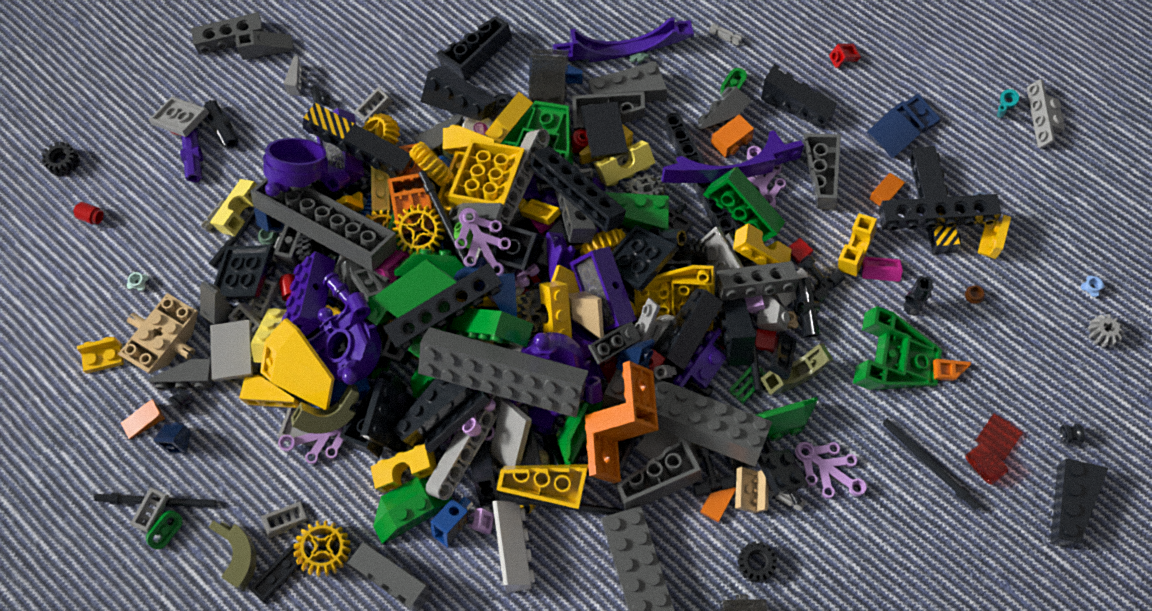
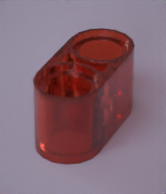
M983 442L965 454L967 462L989 485L995 484L1008 473L1005 463Z

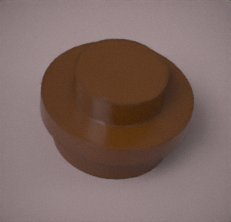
M977 285L968 287L964 294L966 300L971 304H979L985 298L984 290Z

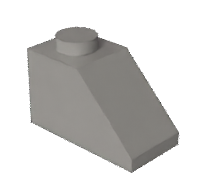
M763 295L765 309L759 310L757 325L763 330L787 331L790 320L789 312L773 295Z

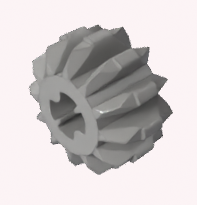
M1102 314L1098 315L1097 318L1090 322L1087 331L1091 333L1089 338H1094V344L1100 343L1102 348L1107 345L1111 348L1122 340L1125 332L1121 329L1123 324L1117 323L1118 317L1112 319L1110 314L1105 317Z

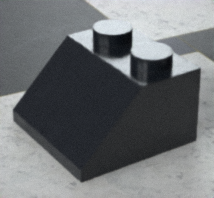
M502 224L497 238H508L511 245L507 250H501L498 246H494L492 254L496 262L526 271L538 258L544 238L537 233ZM502 241L501 245L507 247V242Z

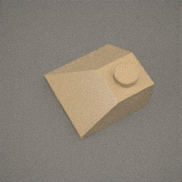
M586 291L570 293L571 319L599 338L603 337L601 298Z

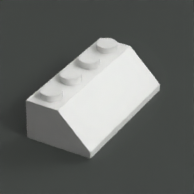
M492 501L503 585L507 593L532 589L531 583L535 582L534 571L529 570L528 562L532 561L531 550L526 549L525 541H529L528 529L523 528V521H526L525 509H521L520 505H516V502Z

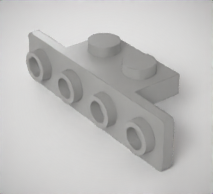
M1039 79L1027 87L1037 145L1038 148L1042 149L1055 141L1054 132L1060 133L1065 128L1059 99L1046 95L1044 81Z
M647 299L646 304L642 308L641 316L635 325L641 338L635 343L650 339L656 342L663 326V322L660 319H656L660 306L653 299Z

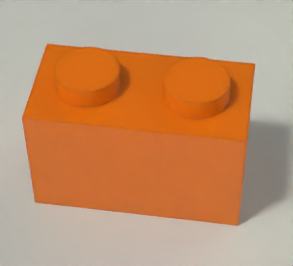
M739 114L712 134L711 144L726 158L730 154L734 155L742 145H747L751 142L754 128Z

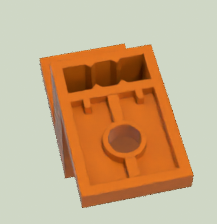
M415 144L399 146V148L409 153ZM415 161L413 167L408 169L404 176L388 179L394 217L399 222L401 218L397 215L400 213L405 216L406 214L403 212V209L406 208L409 212L410 205L417 209V205L421 204L422 210L427 205L429 206L428 212L432 210L431 199L423 189L424 184L418 174L422 169ZM418 215L416 218H410L406 223H416L421 215ZM427 217L426 229L432 230L434 229V224L429 217ZM421 225L416 228L410 227L416 232L424 231ZM404 228V234L412 233L410 230Z
M631 361L623 363L622 375L626 403L585 415L589 476L611 483L621 482L618 441L659 430L653 371Z

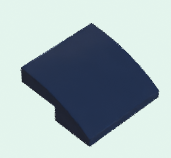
M916 94L905 103L902 101L894 107L921 134L941 122L939 116L919 94Z
M894 108L866 131L876 145H880L891 158H894L921 134L911 122Z

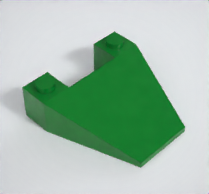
M534 101L501 142L503 145L520 147L528 132L545 129L550 136L547 146L552 147L573 165L569 106Z
M426 259L372 297L368 303L371 312L366 318L376 326L386 324L392 314L399 318L458 281ZM444 303L440 307L441 313H446L450 310V304ZM432 314L424 315V324L432 321ZM408 325L411 329L415 330L414 325ZM445 325L444 327H442V328H440V329H438V330H442V331H445V332H446L447 325ZM420 337L413 341L414 344L408 349L418 358L420 356L422 340Z
M876 306L865 312L862 331L879 338L875 362L867 360L856 365L853 384L868 390L937 386L938 380H934L933 360L941 359L942 349L892 311Z

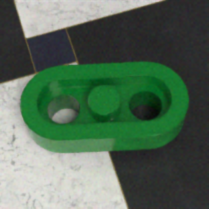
M742 68L732 69L721 85L720 94L727 87L737 86L741 90L747 79L746 71Z
M172 510L163 513L148 531L146 543L156 550L164 548L182 526L181 515ZM172 517L173 521L167 524L168 518ZM159 534V538L154 541L153 537Z

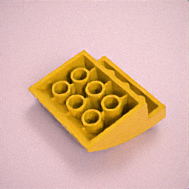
M471 139L466 152L456 150L449 167L454 173V178L448 185L441 186L438 194L447 215L451 208L462 203H502L505 206L525 148Z

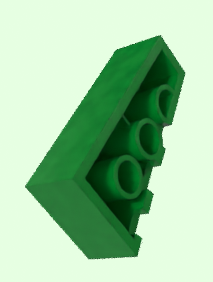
M737 166L713 181L703 194L708 199L711 197L717 202L716 205L721 209L724 207L732 213L731 217L736 221L740 220L745 224L749 223L761 230L764 242L776 236L785 223L783 218Z
M605 192L626 209L621 226H625L629 230H632L635 225L648 231L654 227L660 230H668L669 196Z
M467 308L465 309L466 313L458 318L453 317L449 329L457 332L456 335L474 340L480 339L487 342L493 341L527 347L533 323L503 311Z

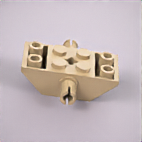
M167 293L146 320L135 312L130 314L134 319L128 317L127 322L138 328V330L118 353L119 356L148 374L168 366L178 353L188 360L191 359L192 356L189 353L194 355L195 349L185 343L193 334L198 311Z

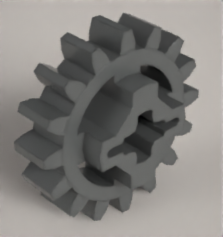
M644 174V177L638 175L637 178H631V181H627V185H625V192L629 194L664 196L665 184L660 180V177L654 178V175Z
M531 289V291L525 292L526 296L520 297L522 304L517 306L521 308V311H518L517 314L522 316L520 319L533 323L532 331L543 332V323L549 320L548 310L544 304H541L540 290Z

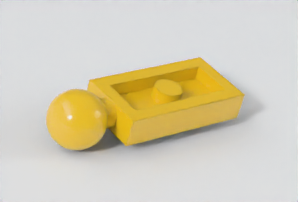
M522 198L518 206L522 216L550 225L561 214L558 207L534 199L527 202Z

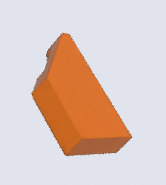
M935 359L933 360L934 380L954 381L971 365V362Z
M732 487L710 493L700 513L719 522L736 488Z

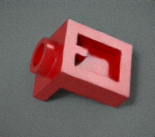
M837 44L829 54L835 68H840L844 62H857L861 58L854 44Z

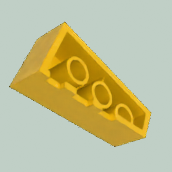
M588 464L504 466L500 471L497 490L579 509Z

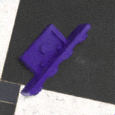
M720 328L709 330L704 335L703 343L698 345L686 368L673 379L672 384L683 388L688 379L691 378L702 389L708 386L726 359L713 346V343L722 332Z

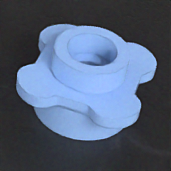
M1090 275L1086 278L1087 281L1081 284V289L1090 293L1092 297H1097L1099 291L1104 289L1105 285L1100 278Z

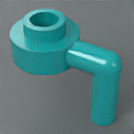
M1007 89L1001 93L999 100L1001 105H999L997 111L999 118H1002L1008 109L1014 108L1018 104L1019 94L1015 90ZM1010 98L1012 99V102L1008 103L1006 102V99Z

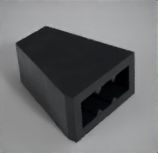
M484 440L470 463L480 506L493 504L492 501H500L487 440Z

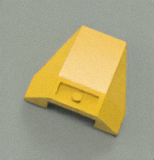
M692 265L657 274L642 292L635 289V307L638 310L635 316H641L642 308L648 298L653 299L660 306L657 318L666 314L676 316L696 288L708 290L715 296L714 266ZM713 319L711 325L709 326L708 330L706 331V333H707L709 330H713V327H714V319Z
M286 318L265 340L260 372L282 390L319 408L328 410L335 378L301 330Z

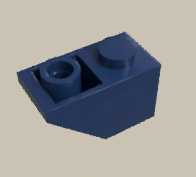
M650 339L634 343L620 351L616 368L623 372V363L631 361L649 369L650 358L654 353L655 341Z

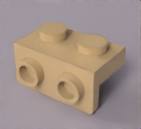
M744 467L737 468L735 509L751 513L767 511L769 483L762 470L755 471Z

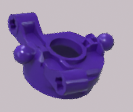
M284 138L271 142L265 149L263 173L268 179L265 191L271 197L277 196L280 191H288L290 187H306L318 179L333 192L340 190L350 182V176L345 170L328 165L325 148L314 141L301 138Z
M355 292L349 295L345 309L340 314L333 315V311L330 308L323 307L320 309L318 319L323 322L320 326V332L313 338L308 339V342L334 376V380L348 385L366 378L375 368L381 352V339L376 330L377 326L371 325L365 320L371 310L362 292ZM347 336L348 347L346 352L338 358L340 344L344 337Z
M538 333L528 342L527 347H523L521 351L525 354L584 370L591 364L590 360H585L584 352L579 344L561 333ZM587 376L583 400L591 404L599 403L604 398L601 380L597 376ZM508 399L517 407H520L523 404H525L522 402ZM549 410L553 416L558 417L562 415L561 413Z

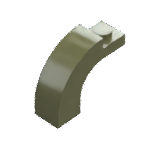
M819 343L803 357L793 362L791 375L787 380L771 371L760 379L770 395L783 393L812 379L821 373L823 368L834 359L824 343Z
M348 385L340 399L330 406L328 410L314 408L301 402L291 417L292 427L313 434L328 433L341 428L356 414L354 405L359 399L357 385Z
M213 520L208 528L228 540L233 551L232 560L221 578L244 592L256 569L257 555L254 543L249 535L236 524L231 527L223 521L218 524Z

